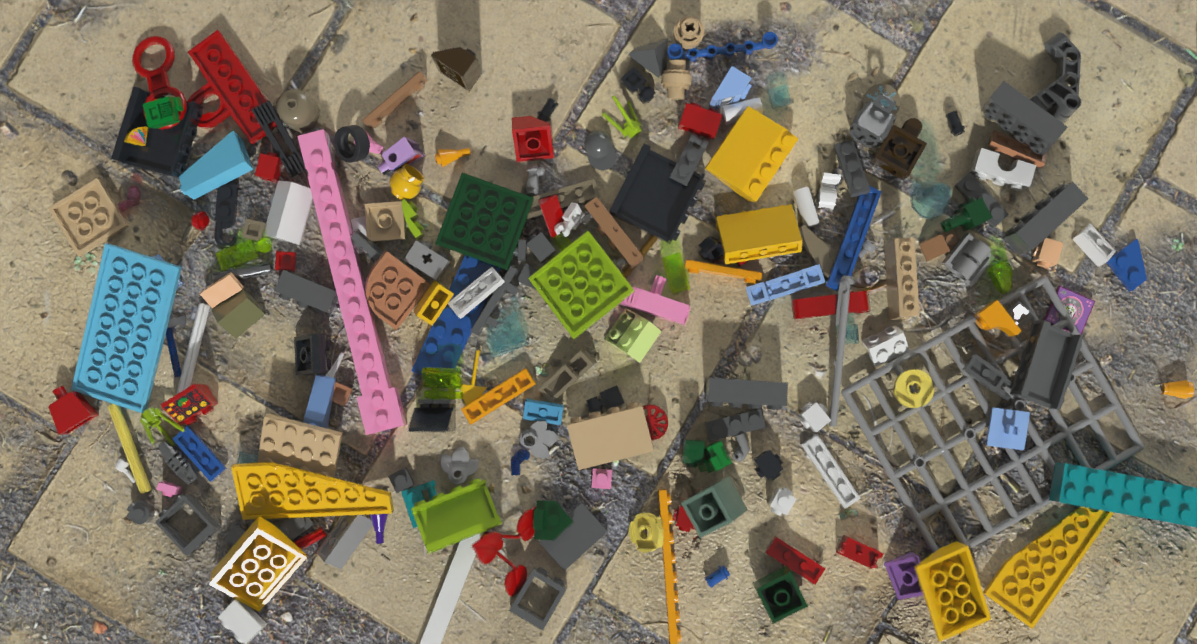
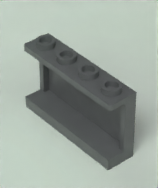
M1033 320L1010 394L1048 409L1060 410L1065 401L1064 397L1070 385L1073 369L1076 366L1078 352L1082 347L1083 336L1074 335L1053 327L1050 322L1045 320Z

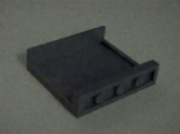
M133 86L111 159L121 164L179 178L186 170V162L192 150L193 139L197 134V126L203 115V106L194 101H191V103L187 102L185 116L179 124L170 129L163 130L148 128L146 146L124 142L125 137L133 129L148 127L144 116L143 104L150 95V92Z
M644 143L609 213L671 244L672 240H677L681 232L678 230L680 224H685L689 216L686 213L689 206L693 208L698 199L695 196L697 190L702 191L706 180H704L705 173L700 175L694 172L686 186L670 178L677 163L650 150L651 146Z

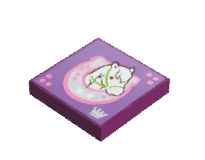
M1057 286L1056 293L1081 335L1095 301L1062 286ZM1051 301L1044 320L1054 325L1061 321L1062 318ZM1067 327L1062 328V330L1069 332Z

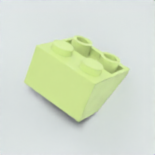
M625 308L604 339L640 363L662 331L647 319Z

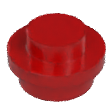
M200 211L192 216L194 228L202 231L209 225V217L206 212Z

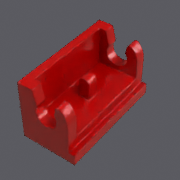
M843 535L836 553L871 569L877 568V560L881 559L884 554L846 535Z

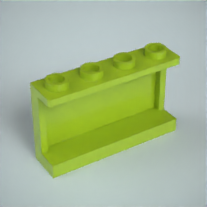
M480 478L470 481L469 486L464 488L457 486L451 489L449 494H437L429 502H425V500L419 501L414 504V508H411L428 554L502 524L488 491L485 479L481 481Z

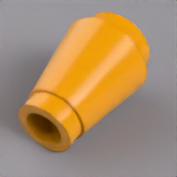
M1188 380L1162 383L1161 391L1162 394L1188 399V397H1193L1194 384L1193 382H1188Z

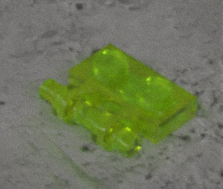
M422 368L423 387L431 388V390L424 391L425 398H431L432 400H438L439 398H447L448 400L463 399V391H456V389H461L463 385L461 369ZM439 388H448V391H439Z

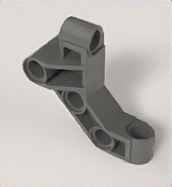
M1059 32L1044 43L1045 50L1057 65L1056 81L1030 100L1060 122L1065 123L1082 103L1079 97L1081 53L1064 33Z

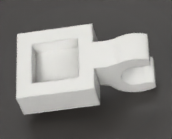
M571 202L562 216L564 221L555 226L554 231L557 235L562 231L563 235L567 237L571 229L575 230L585 216L577 203Z

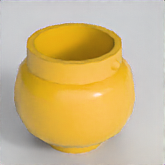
M405 164L402 168L392 173L389 181L392 188L391 192L399 199L414 198L421 190V183L424 181V177L417 169Z

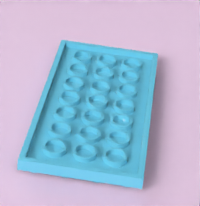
M109 243L104 245L71 390L143 413L148 408L182 267Z

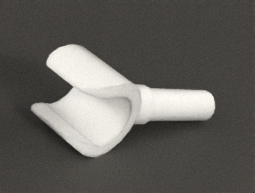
M125 458L119 459L115 465L116 469L124 472L135 483L133 474L127 469L129 465L128 460Z

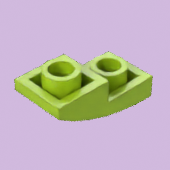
M403 199L401 201L402 210L407 225L415 238L420 240L424 237L421 232L424 229L417 220L413 222L419 217L416 213L418 209L412 201L408 203Z

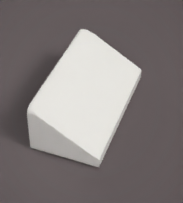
M1088 224L1073 238V241L1098 267L1108 262L1116 252L1091 224Z

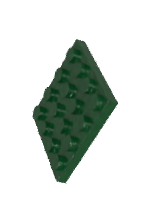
M462 172L435 244L508 271L534 198Z

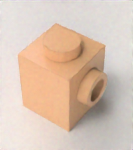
M1045 238L1032 250V262L1038 263L1037 266L1046 269L1057 265L1064 243Z

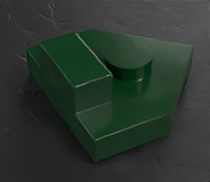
M537 500L533 519V529H535L534 540L555 541L574 521L558 502Z

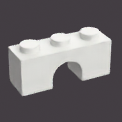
M980 148L975 152L969 171L975 178L981 180L989 179L993 181L992 183L1000 186L1005 184L1011 186V189L1015 191H1022L1030 187L1036 165L1017 160L1011 164L1009 171H1003L998 166L999 153Z

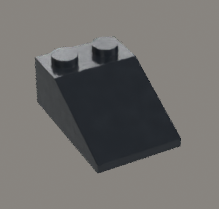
M420 404V408H414L408 427V432L456 431V408H451V404H439V408H431L432 404Z

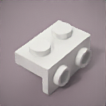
M896 325L887 327L885 330L862 340L874 367L910 351L904 332Z

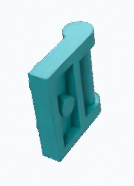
M434 480L401 491L413 528L418 526L411 508L415 507V503L425 500L422 490L427 489L430 500H433L432 497L437 495Z

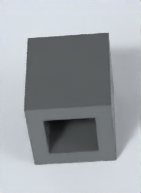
M542 232L539 234L534 233L527 239L529 241L526 243L528 248L541 264L556 253V250Z

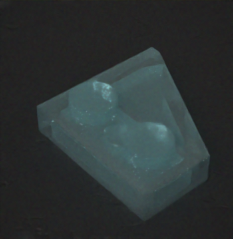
M516 310L486 340L493 359L529 345Z

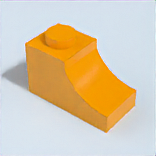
M998 300L991 301L973 315L976 318L975 322L978 327L985 331L997 328L1005 332L1009 337L1016 336L1021 332V329Z

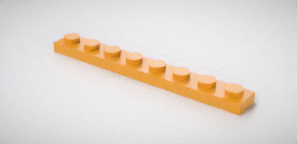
M658 489L660 518L663 522L664 531L662 552L669 644H678V642H681V631L677 630L676 623L680 622L679 610L675 611V603H678V591H674L673 584L677 583L676 571L672 570V563H676L675 551L671 552V544H674V534L669 530V524H673L672 512L668 513V505H671V494L667 493L666 489Z

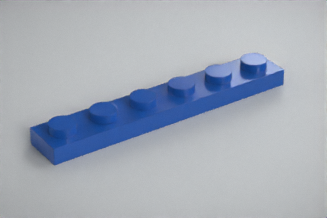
M869 186V193L859 195L825 285L838 292L840 279L843 276H851L882 192Z

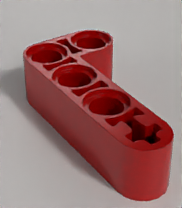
M850 292L848 313L871 312L869 292ZM838 294L791 300L793 319L830 316L837 313Z

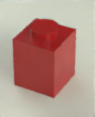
M267 152V155L260 153L255 176L259 179L278 183L283 166L281 159L278 157L279 155Z

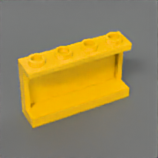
M792 204L716 217V228L720 234L725 264L802 251V237Z

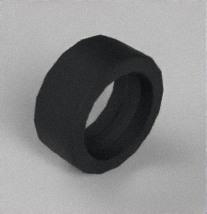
M358 125L341 127L337 130L334 137L336 153L345 162L361 161L369 154L370 142L368 135ZM349 134L355 140V154H353L348 145Z

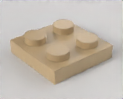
M401 201L365 204L367 238L372 242L406 240L405 217Z

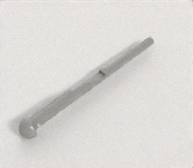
M843 276L839 281L835 325H839L837 360H834L835 370L830 410L831 421L829 422V426L832 427L837 426L851 284H855L851 276Z

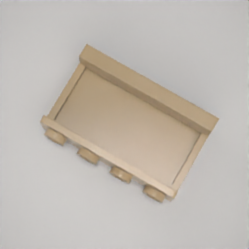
M896 238L884 244L889 320H905L920 315L914 238Z
M632 402L626 404L627 407L619 409V406L607 409L608 412L600 414V411L590 413L589 417L586 418L577 416L570 419V422L567 423V429L578 470L654 451L642 403Z

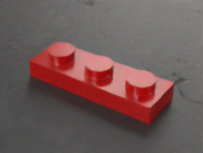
M776 536L765 551L766 554L783 565L788 566L789 569L816 585L826 569Z

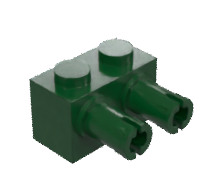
M973 197L959 204V209L954 211L955 215L940 222V225L944 232L961 226L963 232L992 219V216L983 198L981 197L976 200Z

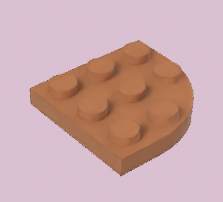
M385 250L368 273L365 294L372 311L381 320L397 330L431 284Z

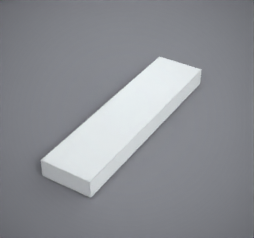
M818 434L813 435L800 444L844 509L861 499Z

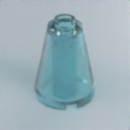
M933 181L919 184L912 192L910 199L913 210L925 219L940 217L949 206L952 195L951 188L945 183Z

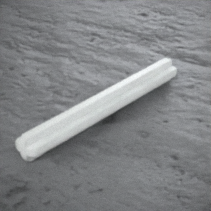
M198 304L177 394L191 386L210 309L208 304Z

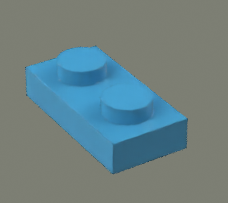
M526 399L523 419L546 421L550 424L561 425L564 405Z

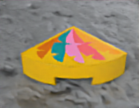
M148 127L133 129L126 135L124 142L146 146Z

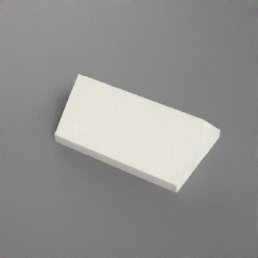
M278 181L267 218L264 236L298 245L301 244L313 201L310 188L293 182Z

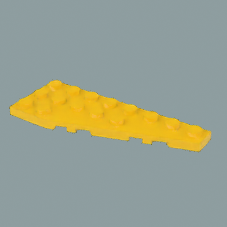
M273 462L234 464L231 467L242 520L257 519L259 516L263 519L391 514L394 511L392 494L388 491Z
M1082 506L1078 507L1005 560L983 591V594L1033 629L1114 512Z

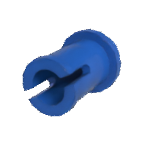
M725 565L722 567L718 566L719 569L704 577L711 588L722 580H727L728 576H730Z

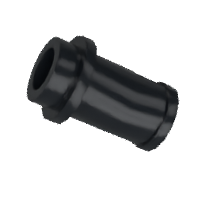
M548 98L542 110L537 112V119L549 122L551 115L556 107H558V103Z
M957 111L945 115L951 128L950 133L954 137L965 132V126H962Z

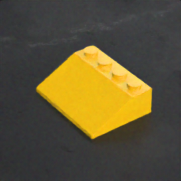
M747 106L704 169L746 201L756 202L798 141V138L783 126Z
M259 516L211 571L210 585L260 612L303 563L307 555L275 525Z
M959 542L951 543L939 548L915 566L938 641L941 642L991 620L968 545Z

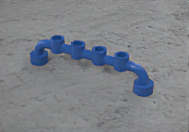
M767 32L763 35L761 42L754 43L749 40L739 45L728 43L723 47L710 45L706 49L692 48L688 51H683L681 45L674 43L668 47L667 55L671 60L688 59L691 62L696 61L698 57L704 56L708 59H714L716 55L721 54L732 57L737 52L750 55L754 50L774 48L778 37L774 32ZM746 46H750L752 49L748 50ZM727 48H731L733 52H729ZM712 50L714 54H709L708 51ZM690 53H695L696 56L692 57Z

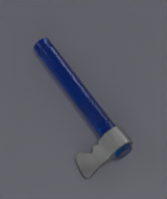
M184 315L169 319L166 331V340L174 378L181 377L182 372L172 327L178 324L185 326L186 316Z

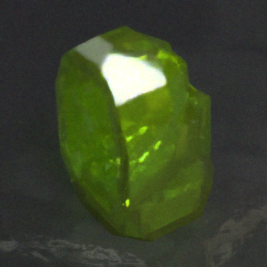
M1006 259L987 268L988 275L1000 294L1009 292L1013 286V274L1008 260Z

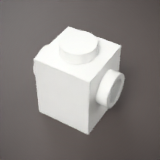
M808 402L801 407L802 412L799 413L801 417L800 422L806 429L810 428L813 432L817 433L831 421L826 414L828 411L822 403L813 402L811 404Z
M776 487L767 503L772 507L770 511L779 516L782 513L788 515L797 499L792 496L794 492L785 487L782 490Z

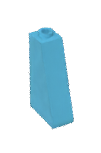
M234 131L230 132L179 176L181 183L179 187L182 193L194 200L253 170L243 139Z

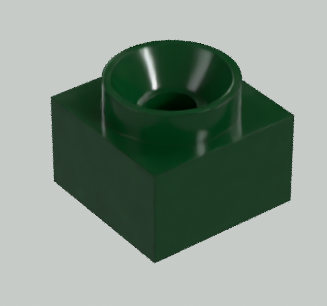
M788 566L753 582L773 624L808 607ZM784 592L782 596L776 597L778 593Z

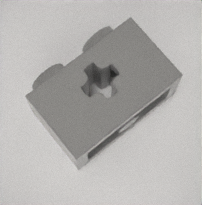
M415 241L404 260L439 282L451 263L447 260L449 256L441 251L437 253L432 251V246L425 241L421 243ZM425 257H430L432 262L426 263Z

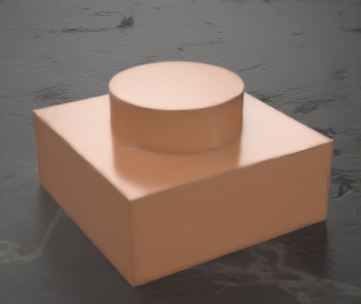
M335 381L332 402L346 407L353 389Z

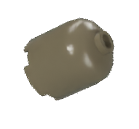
M298 89L288 90L279 97L277 102L279 117L291 130L307 132L318 124L320 108L317 102L307 93Z

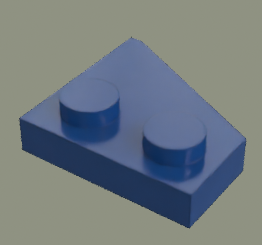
M1138 239L1131 241L1106 262L1129 292L1147 280Z

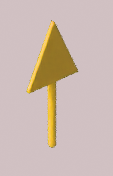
M476 350L471 385L459 384L465 405L480 397L486 390V387L475 386L480 350Z

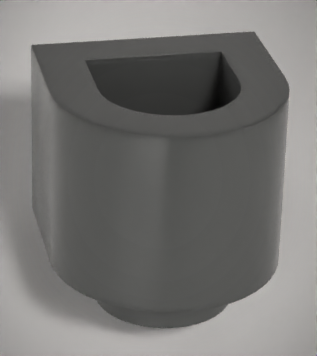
M145 500L133 501L127 508L129 513L126 517L136 524L150 522L154 518L155 511Z

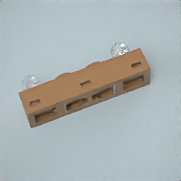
M595 197L585 205L586 212L580 216L579 222L583 226L590 224L592 221L598 225L596 229L602 237L606 236L609 240L607 242L609 247L613 251L617 250L621 255L614 261L616 267L622 270L629 265L632 269L642 262L643 255L600 200Z

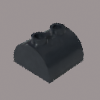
M309 334L294 337L296 375L327 374L331 368V360L327 358L330 341L326 339V334Z

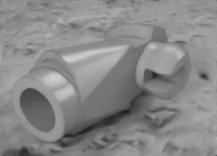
M533 165L527 170L528 179L525 188L528 196L538 195L539 176L543 177L545 175V168L543 166Z

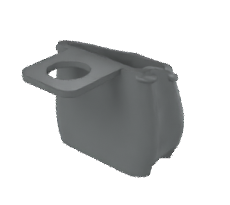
M880 93L874 103L866 102L853 118L852 125L849 128L852 138L867 148L880 146L887 137L893 122L896 120L895 116L891 113L896 104L895 100ZM880 100H887L890 103V106H883L880 103Z

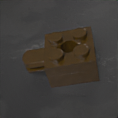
M910 118L903 124L902 128L893 125L870 162L899 179L905 180L909 177L927 145L926 142L918 138L922 130V123L916 118Z

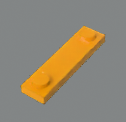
M688 259L684 265V269H688V273L699 274V272L740 278L745 279L744 282L749 284H756V281L759 282L762 277V273L758 271Z
M525 368L462 407L461 411L470 425H472L536 383Z

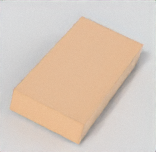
M230 272L203 289L200 295L213 308L241 291L244 286Z

